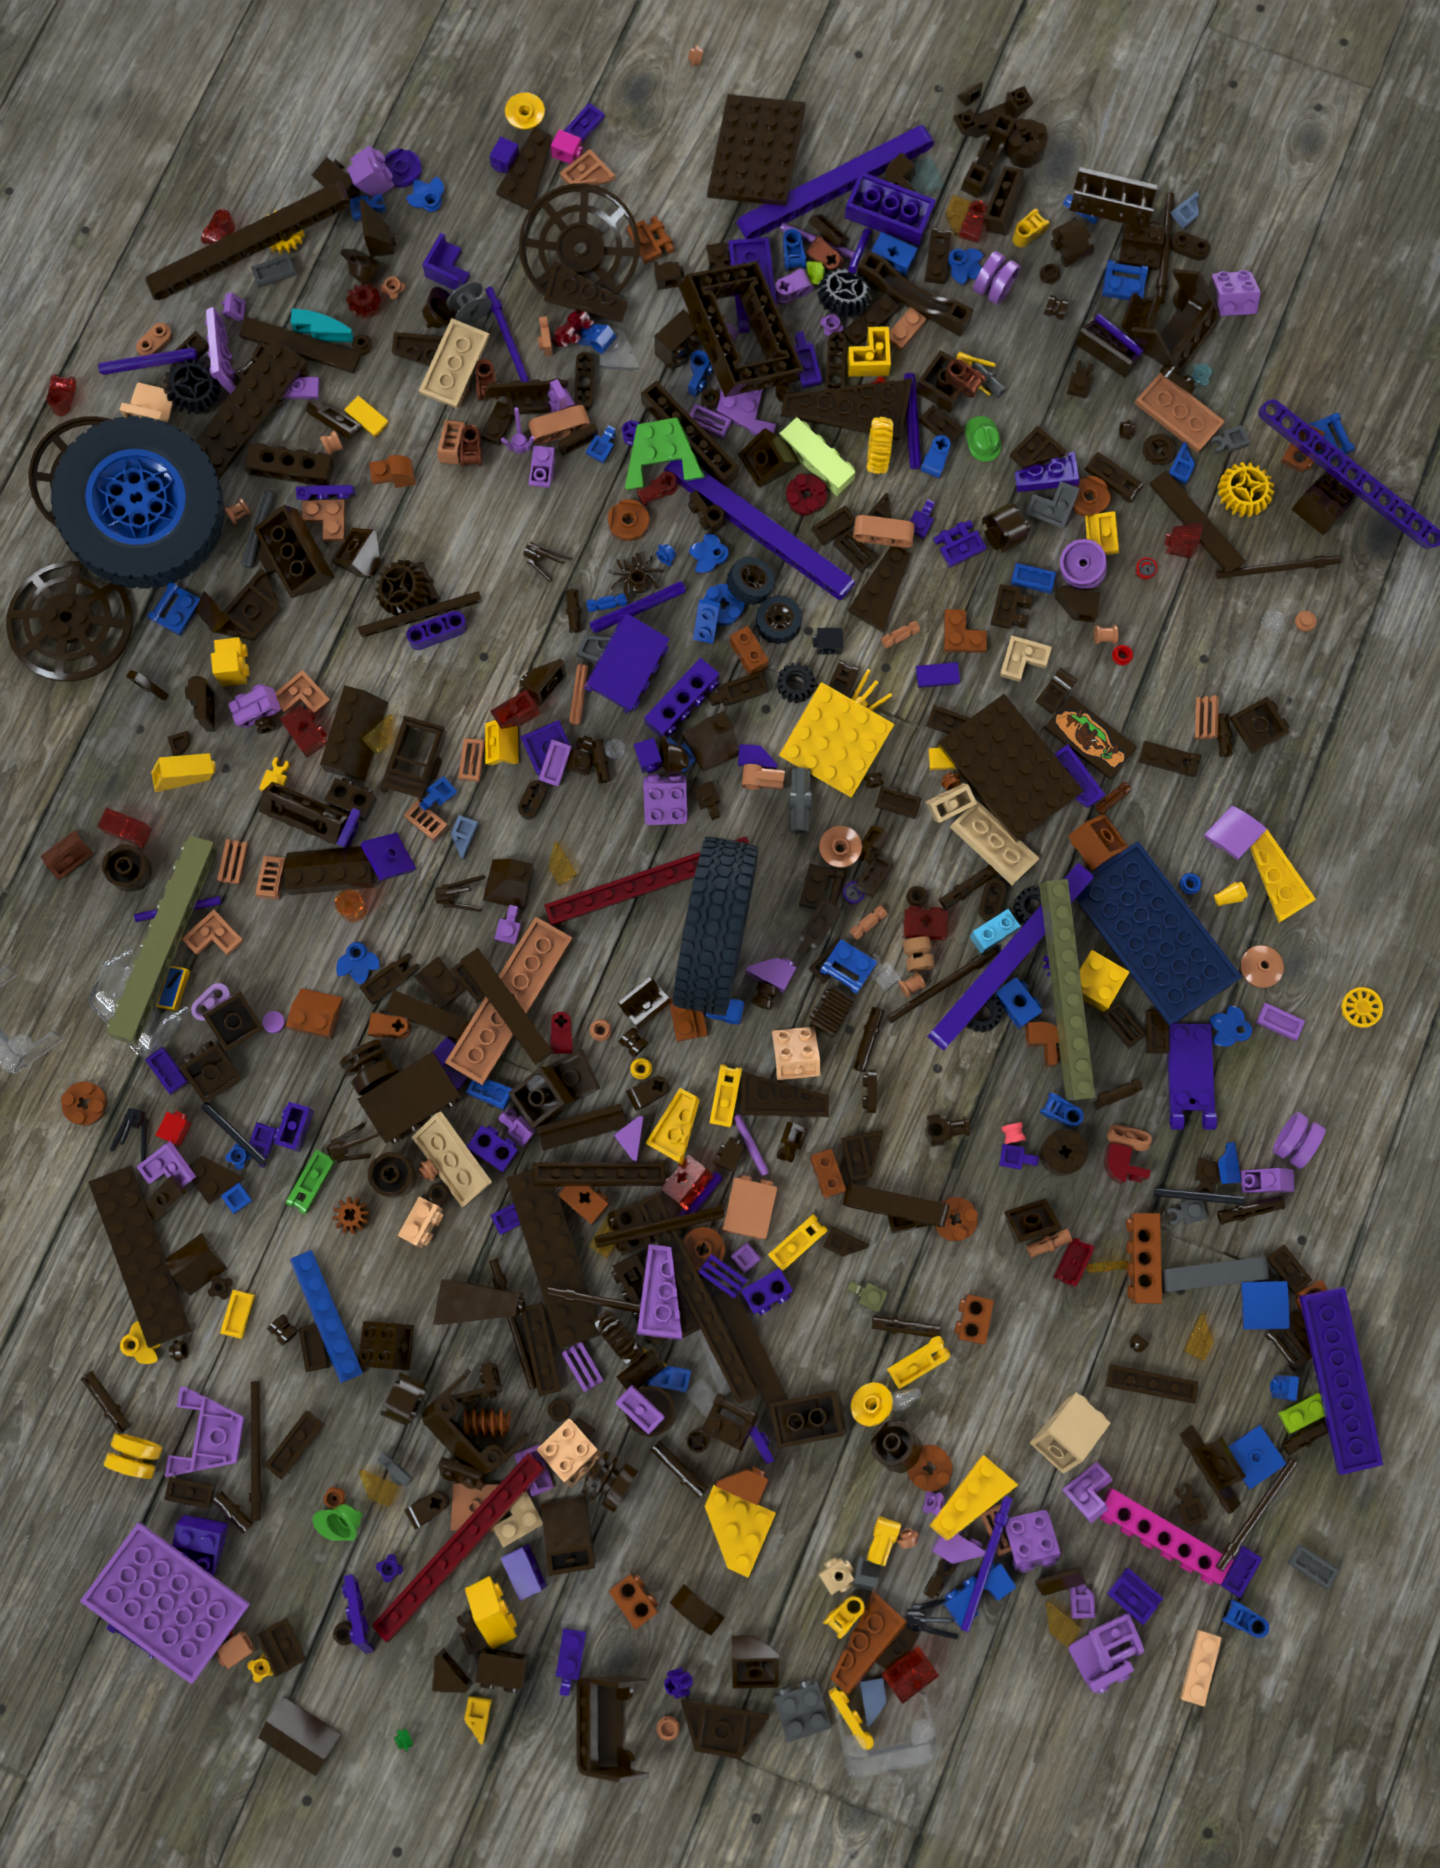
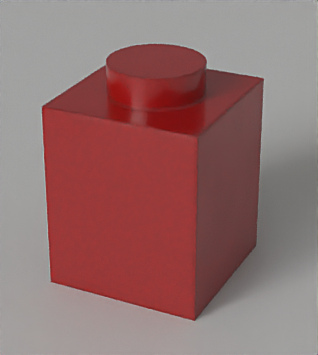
M176 1110L174 1114L166 1112L155 1136L168 1142L171 1141L180 1147L192 1123L186 1120L187 1115Z

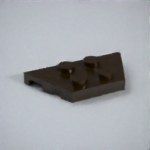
M262 568L224 609L223 612L230 620L216 633L255 641L282 609Z
M685 1698L681 1699V1705L696 1752L741 1759L749 1745L758 1735L760 1729L769 1719V1713Z

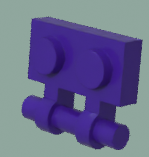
M970 520L964 523L960 522L955 525L956 527L948 531L943 530L939 532V535L933 537L935 545L942 542L945 544V546L940 548V553L949 568L986 551L987 547L978 531L976 530L969 534L968 530L973 528ZM957 535H960L962 537L955 541L951 539L952 537Z

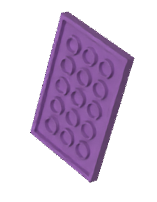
M140 1522L136 1524L80 1600L81 1603L190 1684L195 1682L250 1605L249 1602Z

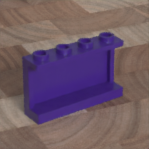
M626 613L620 619L583 689L588 692H597L624 708L623 712L625 713L631 710L635 711L640 703V699H638L640 693H644L650 684L648 681L650 674L654 675L660 665L657 663L660 656L664 657L669 649V646H667L669 638Z

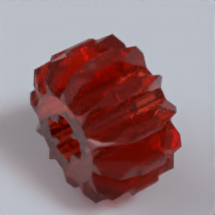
M362 282L359 287L354 284V290L348 289L349 296L346 297L349 310L354 312L357 317L361 314L365 319L367 314L374 317L373 310L379 311V304L382 302L378 289L373 288L371 283L365 286V283Z

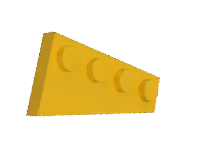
M1266 830L1250 847L1277 920L1280 923L1315 901L1316 898L1272 835Z

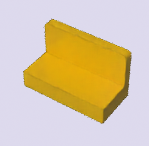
M502 719L485 723V764L495 765L501 762L518 764V724Z

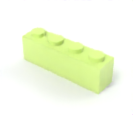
M796 417L780 432L779 438L789 444L797 459L812 474L821 479L826 484V487L836 496L854 481V467L849 462L843 461L834 448L827 446L825 440L820 435L812 432L810 426L805 421H801Z

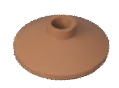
M835 826L828 829L822 835L819 851L826 863L833 867L844 868L851 866L858 860L862 851V843L858 834L851 828ZM841 845L844 851L838 852L836 847Z
M1259 945L1245 952L1241 959L1240 968L1243 977L1249 984L1259 988H1267L1273 986L1281 979L1284 964L1276 950L1268 946ZM1261 962L1267 963V969L1261 967Z

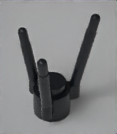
M128 1108L123 1123L110 1147L111 1152L114 1151L120 1138V1145H124L130 1128L139 1129V1126H142L141 1163L146 1160V1136L149 1119L144 1118L146 1112Z
M945 1599L924 1604H912V1609H907V1628H912L913 1631H922L958 1639L956 1634L924 1627L925 1622H954L953 1618L925 1617V1611H921L922 1609L939 1606Z

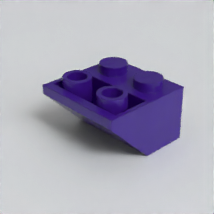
M184 1514L175 1526L172 1546L214 1576L225 1545L228 1523Z

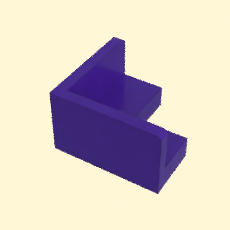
M442 232L439 234L422 266L426 278L455 291L458 287L468 282L470 274L454 266L462 253L461 248L447 242L445 234Z

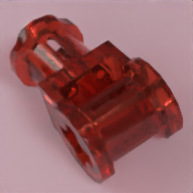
M665 471L658 478L652 480L650 485L641 490L639 488L636 489V493L643 506H646L649 501L655 498L659 500L664 496L673 495L677 489L676 477L673 473Z

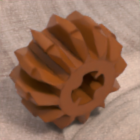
M347 1197V1204L340 1200L338 1203L341 1209L333 1208V1211L339 1214L332 1216V1220H340L335 1227L339 1229L343 1226L342 1233L346 1234L350 1229L351 1234L354 1235L356 1234V1227L360 1231L364 1230V1227L361 1225L362 1222L365 1224L370 1222L364 1218V1216L371 1214L370 1211H363L367 1207V1203L360 1204L361 1199L358 1197L355 1198L354 1202L351 1197ZM349 1211L356 1212L354 1214V1220H347V1218L349 1217Z

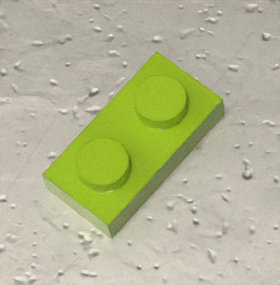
M1315 1393L1278 1412L1289 1434L1325 1416L1319 1393Z

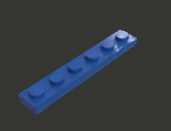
M312 1250L291 1258V1265L340 1383L362 1375L363 1372Z

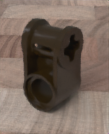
M655 1076L644 1083L630 1088L626 1091V1094L635 1111H638L666 1095L669 1085L665 1078ZM657 1081L660 1084H665L662 1086L663 1090L661 1092L653 1090Z
M437 1490L422 1500L420 1499L404 1509V1512L416 1530L446 1509L449 1504V1497L444 1491ZM435 1498H436V1499H439V1498L442 1499V1502L440 1503V1506H439V1505H436V1506L433 1505V1502L435 1501Z

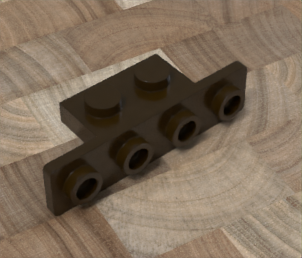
M555 378L550 381L536 379L530 382L517 380L510 383L492 382L486 386L485 397L505 396L508 415H515L514 409L516 407L519 409V415L549 413L550 407L547 394L550 391V382L558 379L562 388L567 389L568 381Z
M1188 1426L1180 1433L1183 1444L1190 1451L1196 1465L1206 1477L1209 1486L1214 1490L1222 1507L1225 1508L1228 1514L1233 1513L1241 1503L1230 1485L1242 1481L1246 1477L1245 1473L1222 1436L1204 1444L1194 1426Z

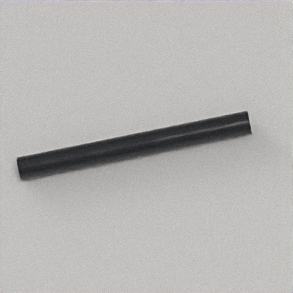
M208 1102L202 1104L201 1108L260 1166L266 1163L267 1159Z
M1154 1188V1196L1238 1205H1244L1245 1196Z

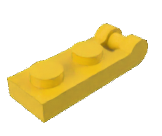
M724 1064L720 1065L709 1124L731 1128L742 1068L736 1067L733 1069L728 1068ZM725 1076L734 1077L733 1083L724 1081Z
M814 1214L768 1254L782 1272L828 1231L825 1226H821L818 1223V1218ZM809 1226L816 1232L812 1236L806 1231Z
M935 1336L927 1345L887 1368L898 1389H901L947 1361L951 1354L947 1348H944L942 1338Z
M836 1686L828 1691L830 1697L861 1747L865 1750L871 1749L874 1740L869 1732L863 1731L859 1724L863 1721L857 1711L851 1712L847 1703L850 1700L843 1690L838 1691Z

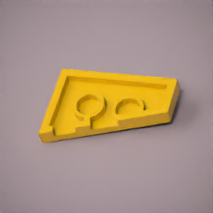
M679 1088L646 1141V1144L682 1165L700 1099Z

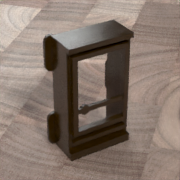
M403 716V722L380 785L382 792L387 793L388 790H393L417 797L419 802H423L431 779L437 778L442 764L439 755L447 734L444 726ZM410 727L436 734L427 764L400 755ZM398 760L425 767L423 776L419 777L395 770Z

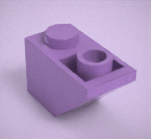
M533 447L529 486L550 488L554 477L556 461L554 448Z
M1272 1168L1241 1171L1242 1193L1295 1192L1294 1170Z
M959 1531L947 1541L938 1535L930 1549L952 1564L981 1557L986 1553V1551L981 1549L982 1543L972 1537L969 1541L961 1536L962 1531Z

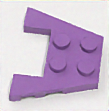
M763 389L725 397L721 390L717 406L718 414L732 419V423L746 428L755 436L764 428H767L773 434L775 433L776 424L756 420Z
M180 1386L177 1407L200 1410L192 1458L168 1455L165 1476L169 1477L238 1463L245 1416L187 1387Z

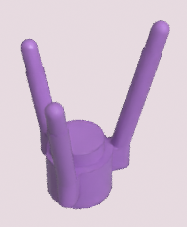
M516 407L514 410L517 434L512 437L511 444L505 438H501V441L508 447L509 451L523 454L526 451H531V445L535 437L531 436L527 442L526 436L521 431L519 409Z

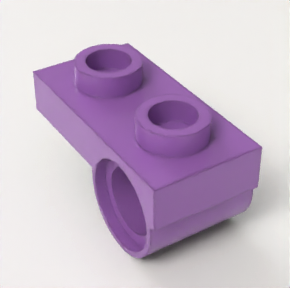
M558 379L550 382V391H548L550 400L548 403L552 413L576 406L568 390L562 388Z

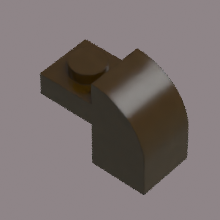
M901 152L889 163L886 169V181L916 192L908 183L916 175L915 165Z
M685 1584L669 1602L689 1622L710 1636L725 1618Z

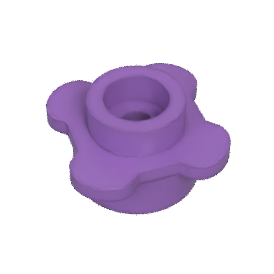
M830 314L820 320V325L824 327V334L826 336L833 332L843 331V325L840 324L837 314Z
M932 1491L926 1492L923 1511L926 1514L932 1512L934 1515H937L945 1505L944 1495L942 1493L934 1494Z

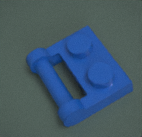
M1108 260L1102 296L1130 300L1131 294L1137 293L1143 299L1148 266L1142 265L1137 267L1114 263L1113 260ZM1112 271L1139 275V279L1112 275Z
M1334 413L1329 417L1309 423V425L1325 432L1323 437L1338 448L1328 427L1333 425L1342 445L1338 449L1345 455L1355 450L1353 443H1350L1341 424L1339 413ZM1321 447L1320 451L1315 450V452L1318 453V454H1321V453H1322V447Z
M170 582L167 584V590L153 612H149L147 617L160 626L181 636L195 615L200 598ZM173 595H178L177 600L166 617H160Z
M840 939L820 972L825 975L829 974L850 987L852 992L858 994L876 966L877 961ZM834 962L858 976L857 982L832 967Z

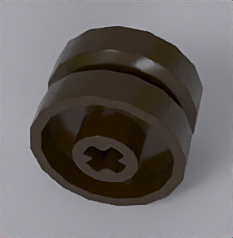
M641 1387L638 1391L665 1417L649 1435L626 1414L627 1422L632 1430L640 1435L648 1437L661 1435L669 1429L674 1421L676 1411L674 1400L667 1391L660 1387Z

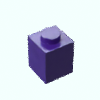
M500 136L489 155L491 167L497 172L507 174L519 154L518 144Z
M654 738L634 744V751L642 773H654L662 767V760Z

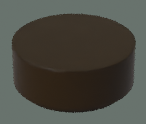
M564 1399L553 1400L548 1406L549 1417L556 1422L566 1420L570 1415L569 1403Z

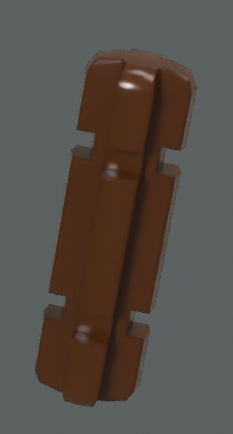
M1123 782L1118 789L1116 788L1103 801H1100L1095 806V810L1100 815H1103L1109 808L1113 807L1132 790L1131 786L1127 782Z

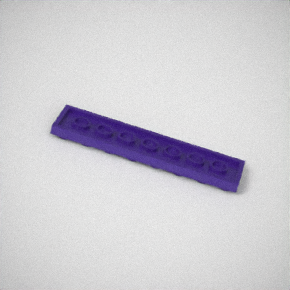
M1341 1286L1301 1295L1299 1299L1337 1473L1343 1475L1382 1466L1383 1460L1345 1287Z

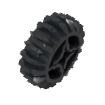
M836 268L834 272L829 270L827 274H824L823 280L819 282L817 292L819 304L823 305L824 310L829 309L830 314H837V318L842 315L845 319L848 316L852 318L856 315L860 316L863 311H866L872 299V288H870V282L866 281V276H860L859 272L851 273L845 268L842 270Z
M185 359L184 364L177 361L176 367H170V372L165 373L166 379L163 380V385L165 386L164 393L167 394L168 402L172 401L174 408L179 406L180 412L187 409V413L190 415L191 410H195L196 414H199V409L206 412L207 406H214L213 401L218 400L217 394L220 393V388L218 387L220 382L212 377L209 370L210 365L204 368L203 361L196 364L195 359L192 360V363H188V360ZM186 376L184 380L176 383L181 377ZM189 381H191V385L194 386V393L192 391V388H190ZM204 390H207V392L203 396L199 398L197 397L200 393L204 392Z

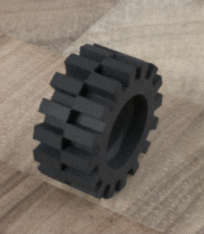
M793 662L790 663V666H784V669H781L777 679L778 692L782 694V698H787V702L790 703L791 700L795 701L794 704H796L800 700L805 702L806 698L809 699L815 687L813 671L811 669L808 670L807 665L801 666L799 662L797 665H794ZM793 676H799L803 679L804 686L799 690H793L789 687L788 680Z
M1031 886L1029 889H1023L1014 901V915L1018 917L1017 920L1019 922H1023V925L1033 915L1026 910V902L1030 899H1035L1042 904L1040 887L1038 886L1037 888Z
M992 995L984 1004L990 1010L988 1019L979 1020L974 1015L968 1022L967 1027L974 1029V1032L981 1031V1033L995 1028L1000 1022L1003 1013L1001 1012L1002 1005H999L998 998L995 999L994 995Z

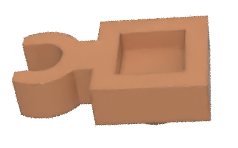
M547 316L539 317L542 335L538 337L539 349H544L545 357L553 356Z

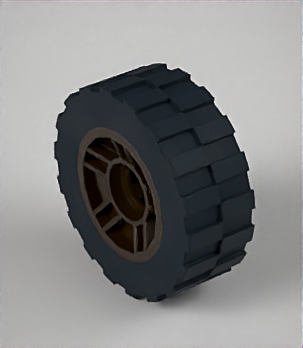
M752 556L738 559L727 574L728 578L726 580L727 588L730 590L731 595L737 598L739 602L751 605L760 604L764 601L775 585L772 569L768 567L766 562Z
M774 595V597L767 598L757 610L756 627H758V633L762 635L764 640L766 639L770 643L785 644L790 640L792 641L798 635L802 624V612L798 607L799 605L793 599L783 595ZM781 617L782 622L778 623L775 620Z

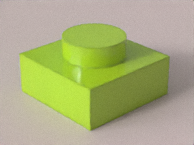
M809 261L807 262V276L812 284H819L825 274L822 262Z

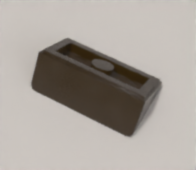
M204 591L195 612L216 633L230 618Z
M1079 1566L1038 1578L1035 1581L1037 1588L1043 1596L1086 1583L1082 1569Z

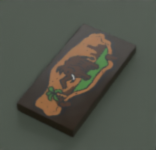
M1071 695L1044 727L1046 731L1064 745L1068 744L1077 755L1110 780L1137 748L1136 745Z

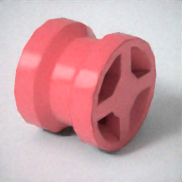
M1022 1122L1001 1127L1006 1137L1004 1140L1005 1144L1027 1140L1026 1135L1022 1132Z

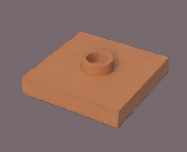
M453 1483L451 1530H458L499 1484H484L482 1490H478L475 1488L469 1489L462 1483Z

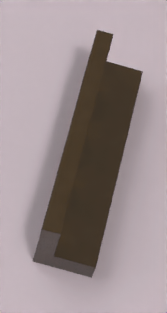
M617 1104L536 1127L542 1149L546 1151L621 1130L627 1123L622 1105Z

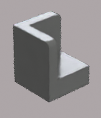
M859 1556L853 1588L876 1592L881 1565L864 1561V1557Z

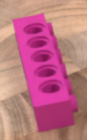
M1108 1487L1102 1499L1108 1510L1099 1519L1111 1526L1113 1522L1121 1526L1119 1531L1131 1538L1133 1534L1141 1538L1139 1543L1151 1550L1153 1546L1161 1550L1159 1555L1171 1562L1173 1558L1181 1562L1179 1567L1191 1574L1193 1571L1201 1574L1199 1579L1212 1586L1214 1582L1219 1585L1222 1584L1233 1562L1232 1559L1223 1572L1219 1571L1215 1565L1223 1555L1222 1553ZM1121 1508H1126L1128 1511V1516L1125 1520H1120L1118 1517V1512ZM1141 1520H1146L1148 1523V1528L1145 1532H1140L1138 1529V1524ZM1161 1532H1166L1168 1535V1540L1164 1544H1160L1158 1541V1536ZM1181 1544H1186L1188 1547V1551L1184 1556H1180L1178 1552ZM1201 1556H1206L1208 1559V1563L1204 1568H1200L1198 1564Z

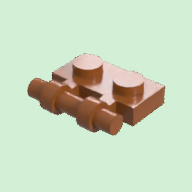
M653 216L650 219L652 224L649 226L645 220L636 223L640 237L639 256L644 264L662 257V248L666 249L668 254L675 251L671 237L667 236L664 230L665 226L662 221H659L657 216ZM628 226L626 230L634 245L632 229ZM653 234H658L660 239L655 240Z

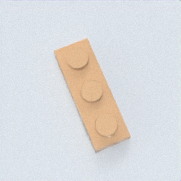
M1197 1630L1180 1699L1205 1707L1221 1637Z

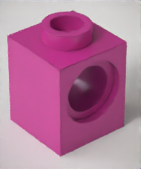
M558 130L551 144L552 157L568 164L573 163L583 153L581 138Z

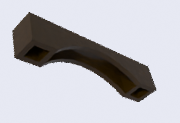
M869 250L859 264L858 272L860 276H866V281L870 282V286L884 294L887 293L891 298L908 308L912 307L924 317L955 335L961 337L971 322L972 308L958 300L939 297L917 287L899 274L886 259Z

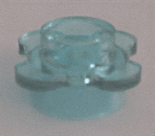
M1195 364L1193 366V374L1190 376L1196 382L1201 383L1202 386L1208 385L1209 376L1213 373L1212 369L1205 364Z

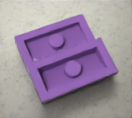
M1231 806L1204 834V837L1219 850L1223 848L1238 861L1265 833L1267 828L1247 813Z

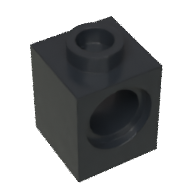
M817 628V634L813 635V648H817V655H842L843 628Z

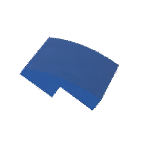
M1287 1281L1241 1282L1243 1330L1289 1329Z

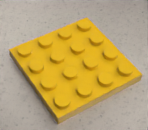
M821 682L779 756L799 768L810 769L811 775L852 798L895 724Z

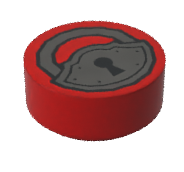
M1142 558L1138 561L1135 572L1141 579H1151L1157 572V564L1151 558Z

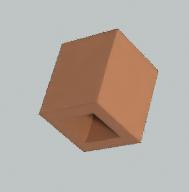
M244 1630L218 1648L216 1656L222 1666L226 1665L227 1669L253 1653L256 1648Z

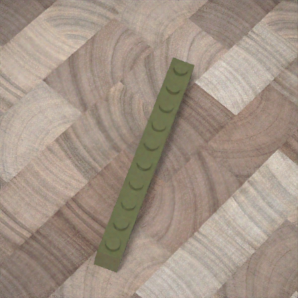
M189 835L188 840L183 843L181 848L182 854L180 859L174 864L172 878L166 883L165 895L158 902L155 919L153 918L150 921L147 938L142 940L139 957L135 958L133 962L132 974L124 983V993L116 1002L114 1017L108 1021L107 1033L113 1039L138 1045L218 849L214 842Z
M1068 879L1046 881L1039 884L1066 1100L1095 1098Z

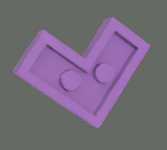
M171 1141L136 1166L149 1184L156 1181L163 1174L167 1178L174 1175L182 1187L196 1178V1175Z
M1095 1462L1064 1487L1062 1491L1085 1518L1092 1523L1108 1510L1106 1504L1096 1493L1113 1480L1101 1465Z

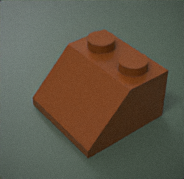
M1105 814L1086 821L1068 835L1072 846L1079 851L1084 863L1092 871L1128 848Z
M301 988L291 1005L286 1027L291 1031L333 1040L344 998Z
M753 1466L751 1470L745 1468L717 1479L715 1486L758 1505L768 1478L765 1477V1471Z

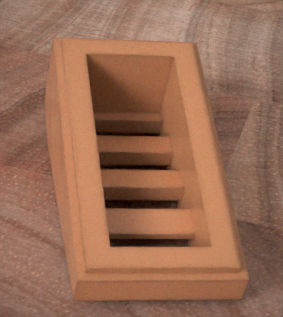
M444 421L437 451L439 462L459 464L461 431L465 427V422ZM448 429H449V430H459V431H458V432H450V431H448Z
M417 800L403 816L436 843L449 829V826L431 810L427 809L424 811L419 806L421 802ZM419 807L421 811L415 816V818H412L411 815ZM424 813L427 814L420 823L417 822ZM432 818L433 821L425 828L426 822ZM438 823V827L431 833L430 829Z
M263 857L255 894L258 898L280 900L285 858ZM268 862L279 863V866H268ZM267 871H276L277 875L267 874ZM266 878L276 879L275 883L265 882ZM267 886V887H274V888H273V891H272V890H264V887Z

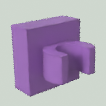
M232 292L227 293L225 300L222 302L224 311H221V314L226 318L231 317L237 322L244 320L246 301Z

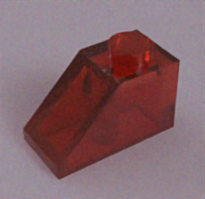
M1203 524L1174 526L1171 533L1166 534L1164 545L1167 546L1166 554L1190 559L1200 542Z
M527 690L490 711L501 729L523 725L540 715L537 705Z

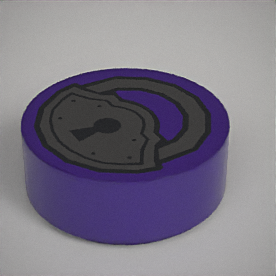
M850 882L844 888L843 896L848 903L857 904L864 898L865 894L854 888L857 882Z

